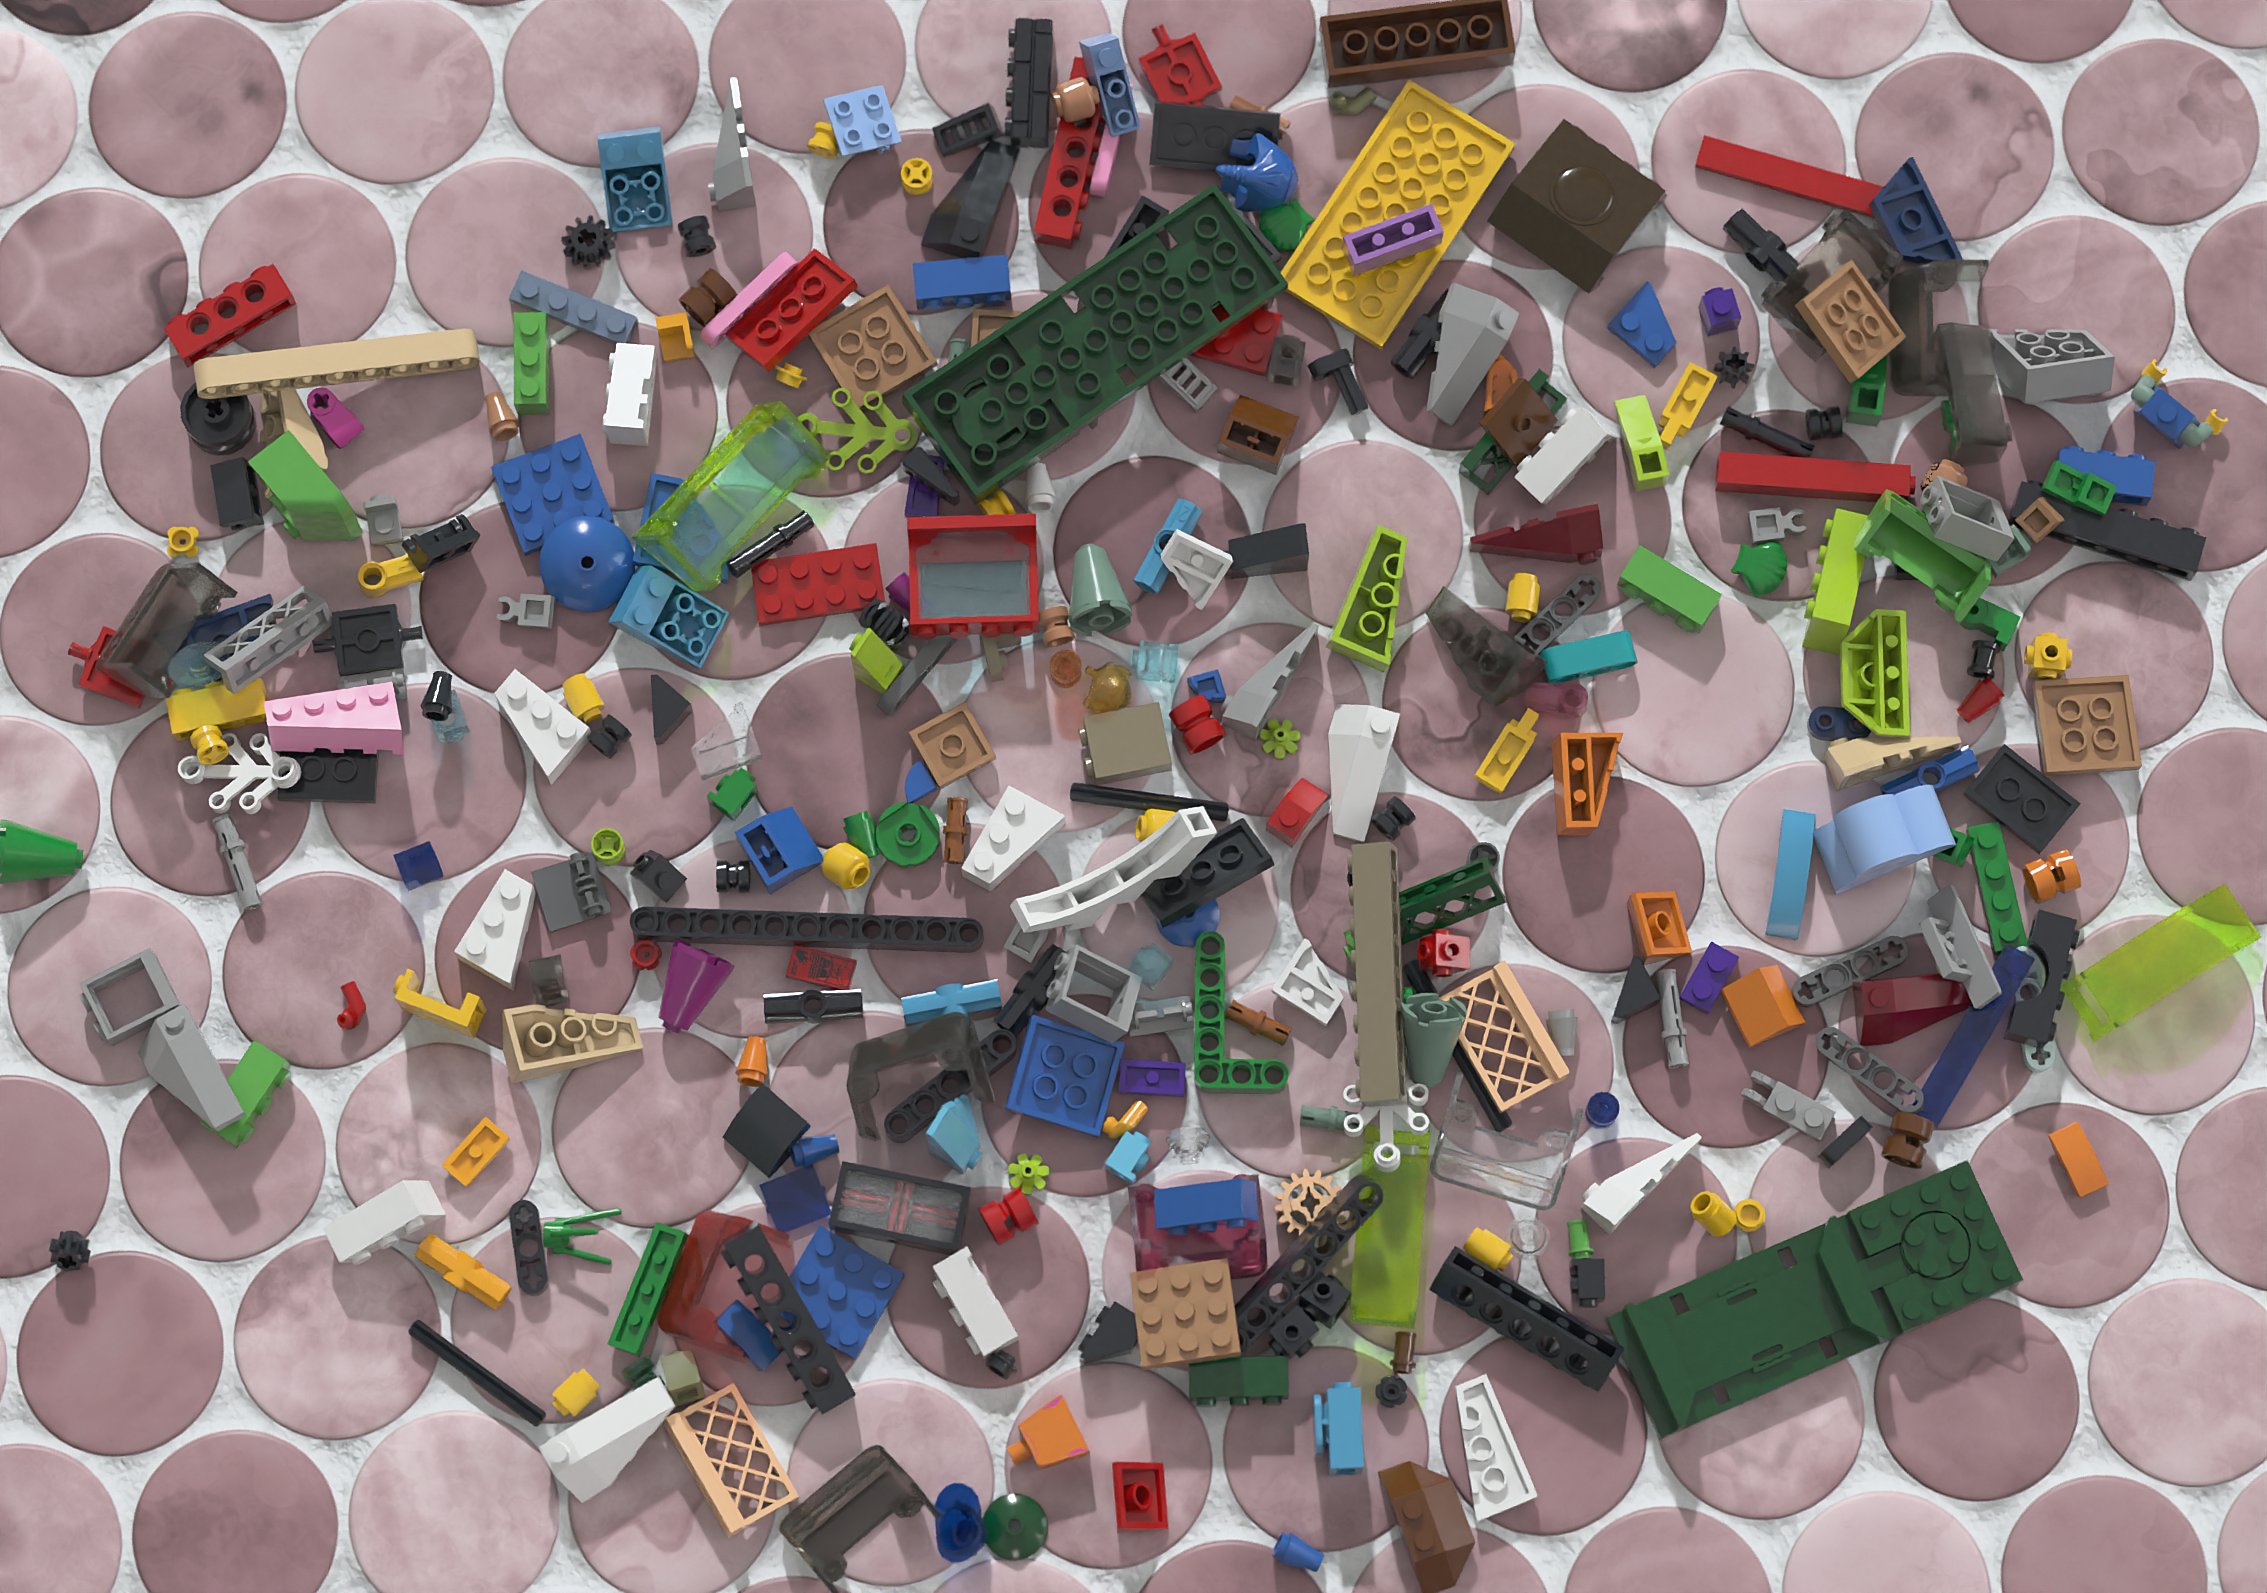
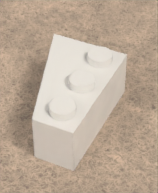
M617 343L615 353H610L609 372H612L611 383H607L606 402L608 404L606 414L603 417V433H607L610 443L648 446L657 361L655 346Z
M1581 407L1577 411L1575 409L1570 410L1561 420L1563 426L1555 434L1552 432L1547 434L1538 446L1541 449L1533 458L1528 455L1516 468L1519 472L1515 478L1542 504L1547 505L1575 478L1574 475L1586 462L1589 464L1596 458L1594 454L1606 441L1610 444L1616 438L1590 411Z
M505 869L454 951L460 961L514 991L517 970L523 953L526 932H528L536 897L533 885Z

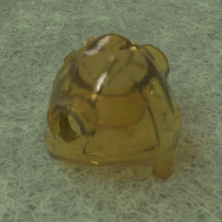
M1112 661L1098 669H1094L1091 666L1086 667L1085 673L1092 676V683L1083 701V706L1090 708L1096 714L1124 708L1131 703L1132 691L1128 680L1132 675L1130 670L1122 665H1116Z

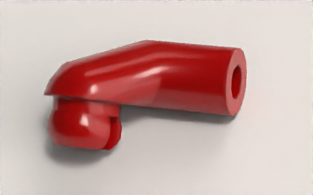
M355 981L346 983L341 987L347 1005L342 1014H338L337 1023L341 1028L347 1030L356 1028L366 1011V1004Z

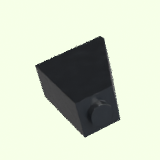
M1306 524L1291 525L1228 540V550L1223 552L1231 555L1233 559L1229 567L1231 579L1307 571L1309 548Z

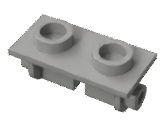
M403 668L339 677V690L392 682L396 701L407 699Z
M1190 995L1136 1003L1129 1026L1130 1037L1194 1028Z

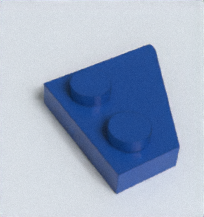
M1648 281L1607 326V329L1654 368L1676 345L1675 337L1654 289Z

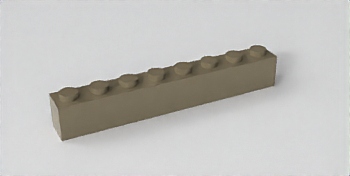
M1389 841L1351 845L1352 854L1348 855L1347 865L1353 879V886L1349 887L1348 896L1350 905L1354 906V918L1350 919V933L1352 938H1355V950L1351 951V965L1356 970V982L1352 984L1353 1000L1357 1002V1014L1353 1017V1027L1355 1033L1358 1034L1359 1047H1355L1354 1050L1355 1063L1359 1066L1360 1079H1357L1355 1084L1356 1095L1358 1099L1361 1098V1103L1369 1107L1407 1104L1405 1036L1401 1015L1403 981L1397 847Z

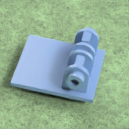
M883 85L823 99L842 157L869 150H877L879 154H884L890 151L889 146L902 142Z

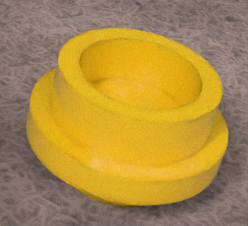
M1742 1200L1733 1210L1736 1214L1735 1225L1744 1232L1758 1230L1765 1221V1210L1756 1200Z

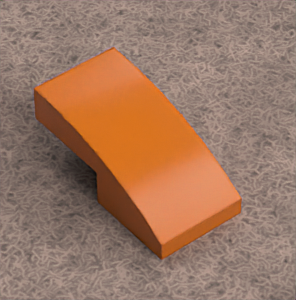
M2073 1122L2048 1135L2059 1164L2064 1166L2076 1196L2081 1198L2109 1184L2101 1164L2079 1122Z

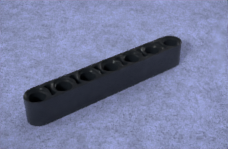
M1358 1175L1352 1178L1235 1305L1241 1355L1247 1351L1379 1208L1384 1198L1383 1190L1371 1177ZM1372 1187L1371 1194L1367 1198L1359 1199V1194L1363 1188ZM1343 1211H1349L1348 1219L1343 1223H1337L1338 1215ZM1327 1235V1241L1322 1247H1314L1315 1240L1319 1236ZM1300 1259L1305 1260L1301 1270L1292 1271L1294 1262ZM1278 1283L1283 1285L1279 1294L1270 1296L1269 1293L1272 1286ZM1260 1308V1314L1257 1318L1247 1320L1250 1310Z

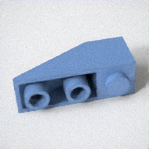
M1105 33L1079 41L1086 72L1091 85H1096L1100 98V103L1098 104L1110 136L1114 137L1140 129L1141 125L1118 37Z

